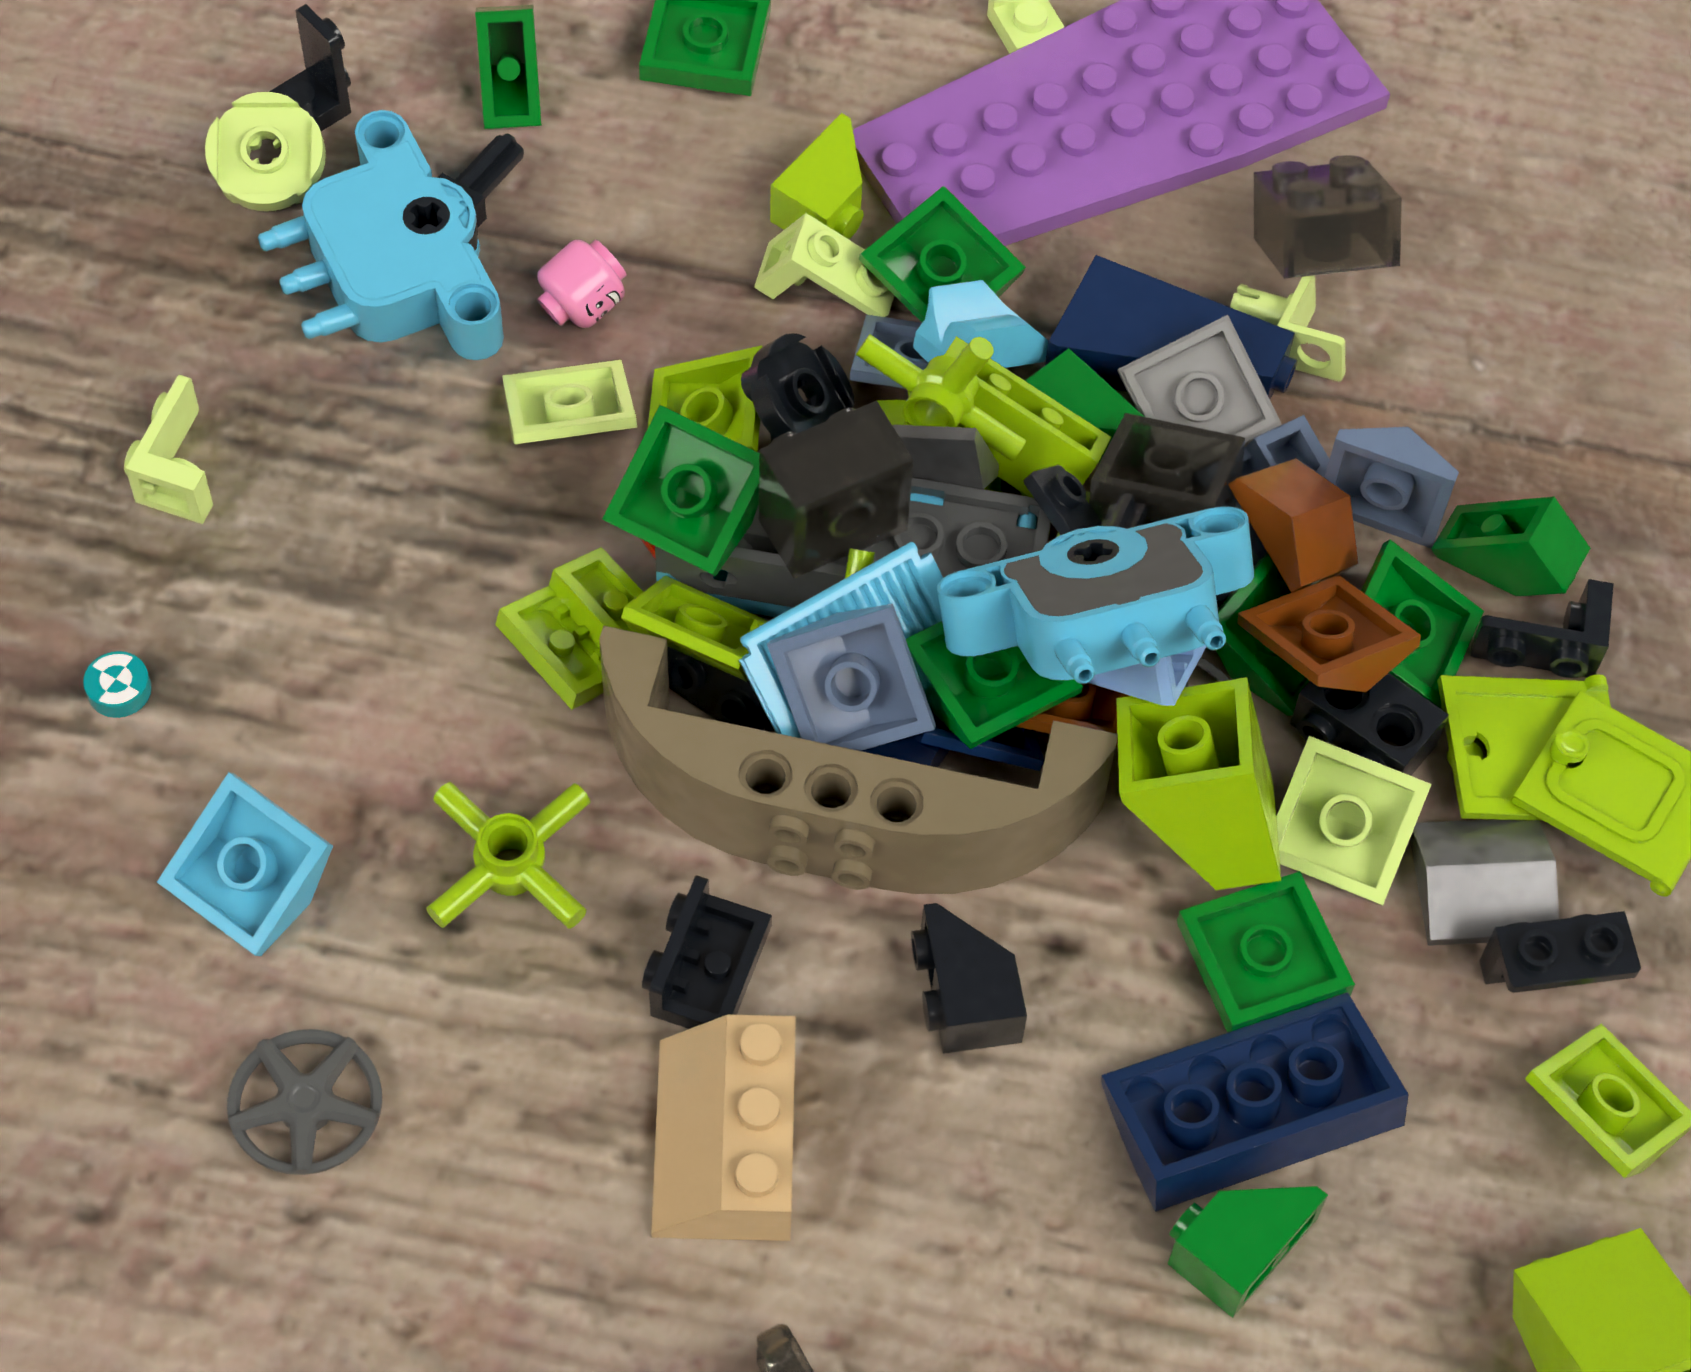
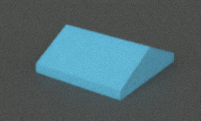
M228 772L159 877L157 883L253 955L262 956L311 903L333 845L236 774Z

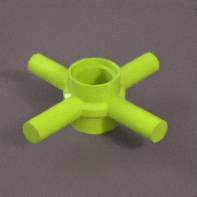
M871 334L867 336L858 349L856 355L908 390V399L903 406V416L905 419L903 425L957 427L959 425L962 428H976L987 445L1011 461L1017 457L1025 445V439L974 405V397L979 389L977 374L994 353L993 346L987 339L983 337L973 338L957 358L947 355L934 357L929 361L924 370Z
M448 782L438 789L433 801L467 832L476 843L473 850L475 867L426 907L428 914L436 924L444 928L489 889L506 896H515L529 891L568 929L573 928L583 919L587 911L586 908L543 869L545 862L543 843L591 803L587 793L578 784L573 783L529 821L513 813L499 814L489 818L452 782ZM506 849H517L523 852L520 857L510 861L500 860L495 857L499 852Z

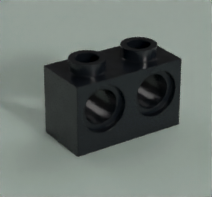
M1388 673L1367 692L1319 687L1309 681L1299 693L1290 724L1298 729L1305 741L1311 736L1411 776L1437 746L1449 714ZM1328 702H1341L1348 706L1350 709H1338L1330 705ZM1389 737L1395 739L1402 746L1388 745L1380 738Z

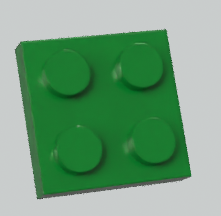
M655 0L639 63V79L752 96L771 13V0Z
M1300 871L1281 877V881L1262 883L1179 911L1177 918L1178 927L1227 1033L1347 992L1350 996L1352 994L1355 983Z

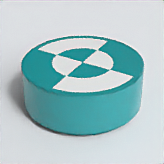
M123 651L109 652L96 658L88 666L83 679L84 689L91 706L98 713L112 718L126 717L139 711L149 700L152 690L151 680L143 661L137 656Z

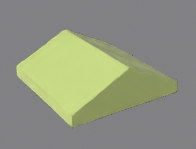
M622 360L502 376L514 444L637 428L636 414Z
M1309 736L1276 816L1280 864L1383 906L1432 784Z

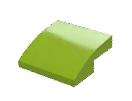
M600 547L553 569L549 586L500 608L495 625L567 706L573 710L603 693L599 641L603 626L632 631L622 620L621 615L625 605L643 591L612 557Z

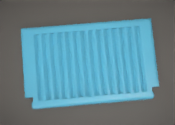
M909 542L741 636V644L747 648L749 653L739 659V662L776 733L801 738L767 643L772 639L835 613L887 604L894 605L905 639L942 621L937 585L943 579V576L931 553L920 557L916 544Z

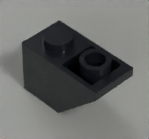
M938 903L923 905L921 930L911 931V946L916 970L927 969L931 990L922 992L924 1018L928 1032L939 1030L943 1054L1022 1043L1027 1012L1015 954Z

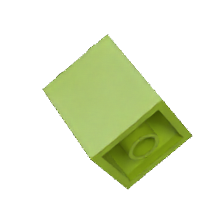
M1247 677L1184 687L1174 706L1159 705L1133 696L1116 698L1119 794L1122 803L1215 890L1281 881L1274 784Z
M1642 1228L1614 1237H1604L1592 1244L1550 1258H1540L1526 1266L1514 1269L1512 1317L1537 1372H1691V1296Z

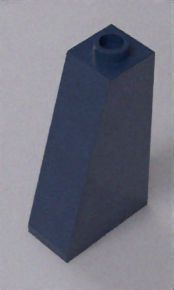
M1095 255L1048 341L1045 365L1069 348L1113 389L1127 392L1117 371L1119 368L1226 315L1229 316L1269 399H1271L1275 390L1283 394L1286 392L1294 375L1298 360L1289 357L1295 335L1294 332Z

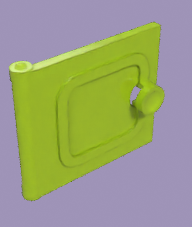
M1597 674L1587 677L1585 681L1441 675L1437 680L1442 710L1449 714L1445 724L1449 747L1447 759L1453 770L1461 818L1543 821L1513 804L1511 800L1579 690L1611 707L1606 676ZM1476 737L1485 744L1487 755L1484 759L1481 748L1477 743L1473 742ZM1582 761L1577 763H1568L1566 768H1575L1582 763Z
M1579 690L1517 789L1511 802L1651 881V890L1659 896L1667 897L1671 895L1691 860V751ZM1582 761V763L1575 768H1566L1568 763H1577Z

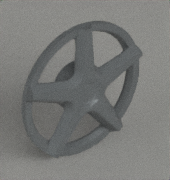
M304 1029L291 1031L272 1039H263L258 1042L255 1050L247 1056L237 1069L227 1098L228 1121L240 1147L257 1163L268 1169L285 1174H315L327 1171L346 1162L368 1142L381 1115L382 1086L373 1062L352 1038L343 1037L324 1030ZM299 1044H321L334 1048L314 1070L307 1074L301 1073L280 1051ZM351 1059L359 1065L368 1081L371 1097L370 1108L336 1096L332 1091L334 1083ZM263 1062L278 1087V1093L271 1099L240 1111L241 1097L245 1084L252 1072ZM329 1120L352 1124L362 1128L358 1136L345 1149L327 1159L313 1162L316 1131L324 1127ZM283 1121L290 1128L292 1163L281 1161L265 1154L251 1141L246 1130Z

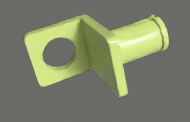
M1305 271L1295 292L1290 294L1288 298L1249 288L1244 284H1240L1237 287V293L1233 295L1230 308L1295 333L1289 357L1298 360L1295 370L1338 382L1342 381L1346 373L1344 338L1307 327L1316 308L1315 273ZM1308 343L1321 347L1328 353L1331 360L1322 362L1310 358L1301 349V344Z

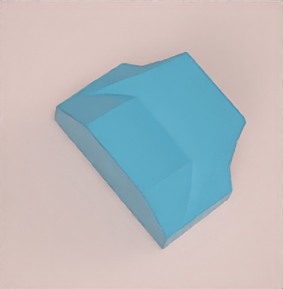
M983 280L935 286L929 289L926 317L915 333L913 348L928 363L934 357L944 355L956 336L968 344L975 337L987 339L994 349L991 359L1004 368L1045 362L1049 340L1008 308Z

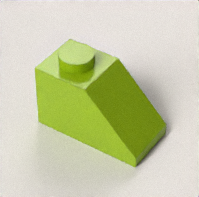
M841 113L771 184L770 222L785 230L807 213L847 239L852 238L862 223L864 212L861 210L862 178L851 118Z

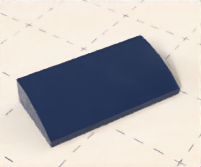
M1348 992L1101 1075V1083L1117 1128L1155 1212L1405 1126L1409 1096Z

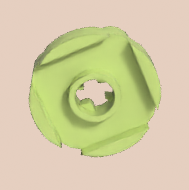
M274 92L251 93L232 102L233 108L226 111L220 120L217 116L209 127L205 142V156L208 168L225 197L233 203L256 211H276L290 207L293 204L303 203L305 193L320 179L326 159L324 139L313 117L290 97ZM262 140H275L273 146L275 149L281 146V153L279 157L273 158L270 164H260L258 158L253 161L250 159L251 150L260 149Z

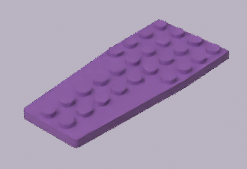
M1120 0L855 128L853 134L860 170L896 224L942 186H945L1006 246L1241 169L1386 109L1390 93L1318 0Z

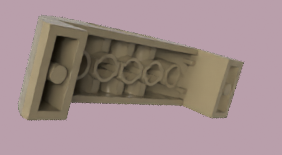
M603 626L599 641L604 705L608 728L619 759L638 790L664 817L695 839L728 854L767 864L770 868L781 874L798 876L809 873L832 878L837 884L849 889L861 890L874 887L910 894H956L989 888L1028 874L1058 856L1087 830L1103 809L1118 738L1116 733L1053 720L1039 787L1036 789L668 710L670 702L667 639Z

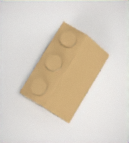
M725 1015L660 1040L652 1238L790 1241L796 1016Z

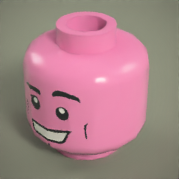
M573 240L538 271V282L544 293L537 301L558 325L562 326L569 319L578 327L589 328L622 300L625 290L621 280L627 274L617 259L598 240H594L590 245L582 240Z

